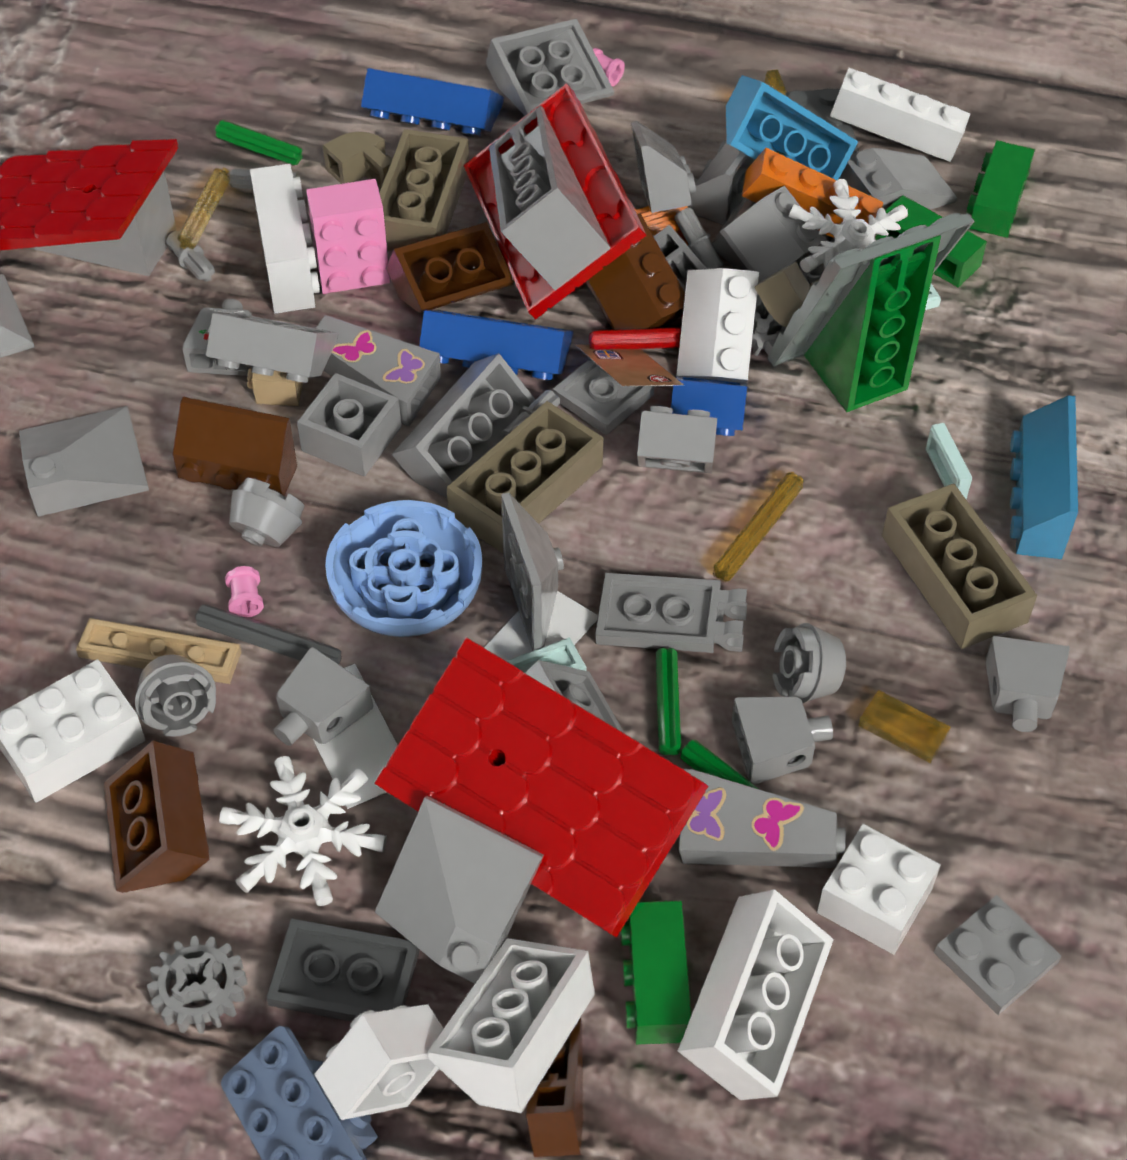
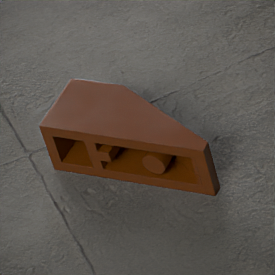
M581 1018L527 1103L526 1117L534 1157L581 1155L583 1130Z

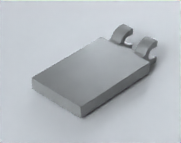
M605 573L595 633L596 644L652 649L674 648L680 651L714 653V644L716 643L729 651L742 652L744 623L738 620H746L747 589L721 590V580ZM724 614L737 620L723 622Z

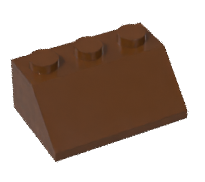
M641 213L637 216L647 236L635 245L632 244L630 249L609 265L603 266L601 271L586 281L613 330L659 329L680 319L683 315L685 292Z
M487 222L393 250L386 266V270L399 298L419 313L513 285L515 282Z
M188 397L182 398L173 448V458L178 478L193 483L201 482L220 486L227 490H237L246 478H252L270 484L269 489L285 496L298 467L290 418Z
M152 741L104 782L117 892L125 893L184 881L210 860L194 752Z

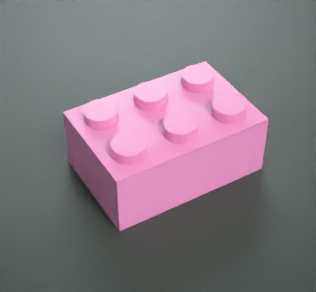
M376 179L306 189L314 252L322 293L327 294L390 283V277L386 270L388 255L384 212Z

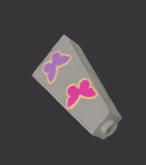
M325 315L317 327L313 328L337 332L338 338L323 371L331 376L337 373L398 397L401 424L410 426L441 378L439 353Z
M684 769L709 787L680 833L679 852L683 864L836 868L837 854H844L846 852V828H838L837 813L693 769Z

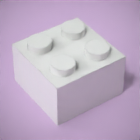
M862 824L823 887L817 913L895 955L932 891L941 864Z
M428 1004L413 1007L402 1005L393 1010L380 1012L373 1010L365 1011L351 1022V1029L341 1042L334 1045L327 1052V1059L314 1075L341 1120L408 1107L439 1070L429 1060L428 1050L444 1028Z

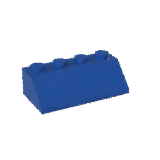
M367 68L361 107L371 110L370 116L389 120V115L394 114L401 116L400 121L404 123L419 125L420 119L432 121L431 127L450 131V126L454 125L462 127V133L481 136V130L492 131L503 105L504 97L489 89Z
M424 310L419 347L439 353L440 363L449 364V358L463 360L462 366L468 368L475 361L499 353L516 375H518V369L532 371L531 377L552 380L553 374H562L564 371L574 331L441 310Z

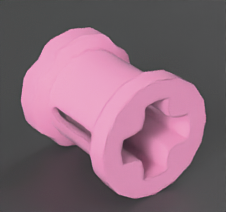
M594 48L593 51L611 86H615L625 70L623 60L619 58L614 60L605 56L602 50Z
M249 566L236 567L227 572L225 582L231 591V599L228 602L229 612L246 618L258 615L264 608L263 598L258 595L257 589L260 583L259 572Z

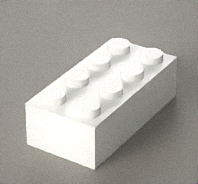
M291 164L250 169L274 314L315 308L314 293H320L317 272L311 273L310 269L317 268L314 247L307 248L308 245L312 244L309 223H304L307 220L305 201L297 200V198L303 197L300 177H293Z
M775 889L738 897L678 1052L739 1100L778 1097L834 939Z

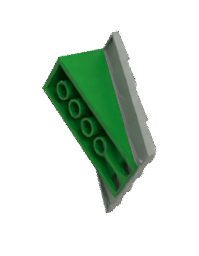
M953 213L938 219L929 227L926 225L915 226L906 230L895 239L892 236L884 237L869 244L863 250L859 248L850 249L830 259L819 281L812 284L801 308L792 315L786 330L779 333L767 358L772 366H776L805 356L846 412L908 390L933 273L975 221L968 213L963 215Z

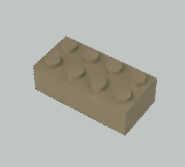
M404 129L379 192L384 212L387 251L393 252L396 248L447 234L467 177V172L463 165L469 161L468 138Z
M546 401L447 486L448 510L455 513V518L466 528L470 527L475 535L503 553L501 494L510 493L539 524L603 466L604 437Z
M954 483L888 508L882 532L883 539L961 650L1029 622L1037 594Z

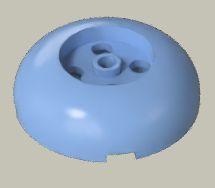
M390 501L364 510V516L358 518L350 525L345 523L338 530L327 551L326 577L335 602L355 623L382 635L395 637L419 636L446 626L461 615L469 606L481 581L482 552L473 530L470 527L466 528L455 518V513L423 501ZM420 560L425 561L431 564L432 566L422 567L420 566Z

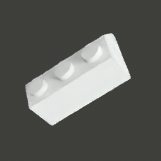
M727 268L688 270L676 376L747 383L757 298L755 286L758 284L759 271Z

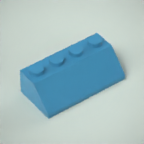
M741 75L726 104L727 144L754 160L765 148H768L838 180L858 144V141L766 83Z
M1069 395L1024 415L1019 431L1013 430L1010 452H1015L1016 458L1012 460L1010 480L1016 481V487L1012 488L1010 509H1016V516H1013L1011 520L1010 538L1016 539V554L1062 559L1078 514L1076 396Z

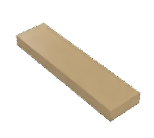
M89 618L76 648L80 658L98 659L102 662L142 669L158 657L170 654L181 655L207 670L215 682L230 684L242 652L240 644L93 618Z

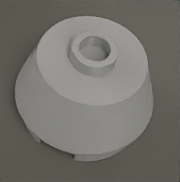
M246 478L237 490L232 491L229 524L242 534V539L253 545L261 547L263 544L280 547L302 524L300 518L305 506L300 500L289 493L285 497L269 489L270 484Z
M802 623L795 628L783 629L774 648V652H781L779 662L780 673L773 672V680L778 693L781 696L798 697L802 700V703L834 694L843 682L846 669V654L841 640L809 623Z
M170 654L154 659L143 669L135 696V708L140 719L148 726L162 730L165 736H183L196 731V724L205 718L209 711L211 713L214 712L216 686L210 673L203 667L184 656Z

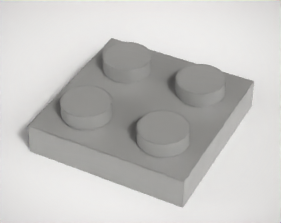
M589 359L554 387L553 392L559 396L561 405L607 435L654 396V386H621L593 360Z
M998 895L993 897L939 942L934 951L997 1015L1001 1014L1055 967L1061 958V955Z

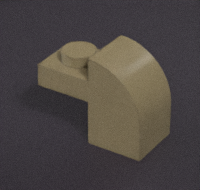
M351 132L323 144L325 168L341 184L351 183L366 176L369 179H376L377 186L381 189L392 161L391 157L386 155L385 140L382 137L369 132Z
M794 262L765 278L755 286V289L771 316L781 326L787 328L794 312L801 308L812 284L818 282L819 279L808 284L797 262Z

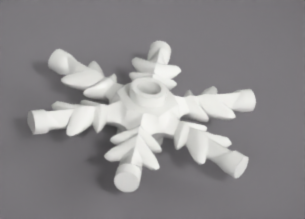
M839 179L834 182L833 186L837 196H830L831 202L838 208L834 210V213L843 219L841 224L833 223L828 213L824 218L815 207H810L809 213L801 206L794 204L788 217L806 222L802 225L803 229H820L818 235L830 233L835 238L834 243L821 241L822 246L809 247L808 251L814 255L801 260L800 266L802 270L808 273L822 263L825 268L830 259L842 252L854 248L865 249L869 244L876 241L875 234L888 236L889 233L886 230H900L901 227L896 222L907 217L908 211L906 207L899 205L887 214L884 208L880 207L876 218L869 214V224L863 219H856L855 217L861 212L860 209H854L858 203V197H849V188L845 179Z
M282 756L275 760L276 770L281 781H271L270 785L283 795L275 800L288 806L284 816L274 817L268 807L265 814H263L251 803L245 805L246 812L228 807L221 809L220 823L241 825L236 832L237 835H245L259 830L257 838L263 837L270 831L278 835L276 845L260 846L266 853L254 855L244 860V863L252 867L236 879V883L246 893L256 885L262 876H265L266 881L271 883L276 874L277 864L279 863L283 868H286V854L295 852L303 856L296 871L305 869L300 881V888L304 889L311 884L316 904L318 906H325L333 901L327 880H335L337 875L330 868L322 864L331 861V859L318 853L321 845L324 842H332L340 853L343 844L352 854L359 857L362 854L361 847L384 852L387 836L366 834L365 832L370 827L369 824H360L347 829L349 821L343 822L336 828L328 823L330 814L346 813L340 806L353 804L361 799L360 796L352 793L368 781V777L362 770L357 768L342 785L337 778H334L330 784L328 797L320 791V805L311 807L303 803L310 789L301 791L306 780V773L302 772L295 776L291 758Z

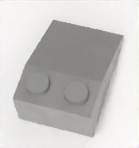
M869 148L852 153L839 178L845 179L848 186L882 201V208L884 210L888 209L902 195L929 210L954 203L957 200L955 193L926 156Z

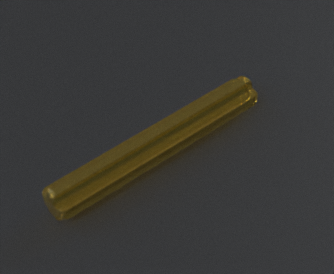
M215 168L211 173L177 237L181 242L179 246L185 250L187 247L194 249L197 246L230 182L228 169L223 168L220 170Z
M794 472L786 473L713 565V575L716 578H720L723 582H728L733 578L802 490L804 480L800 475H796Z

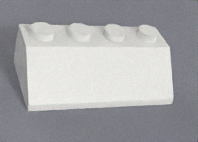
M849 68L830 117L951 162L964 134L970 113L933 100L928 96L909 91L896 84L872 77L865 72Z
M507 938L428 1050L429 1060L478 1105L522 1113L595 994L588 951Z

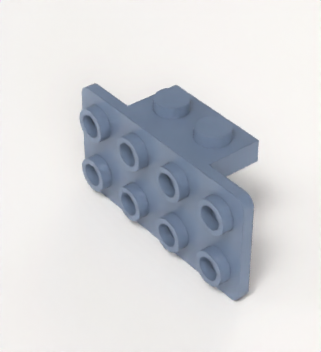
M284 1026L276 1027L228 1071L221 1080L223 1091L261 1159L367 1160L361 1149H366L378 1138L370 1124L371 1116L365 1115L345 1120L340 1119L314 1075L324 1061L308 1060L291 1029Z

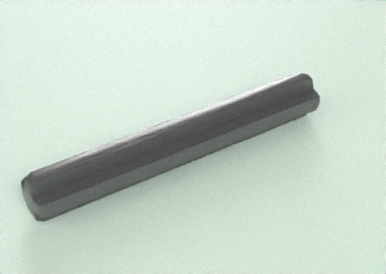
M207 604L201 605L195 616L196 624L200 627L300 661L311 647H314L338 665L342 659L341 651L338 648Z

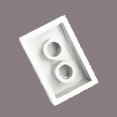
M98 659L0 712V749L35 803L146 741L137 713Z

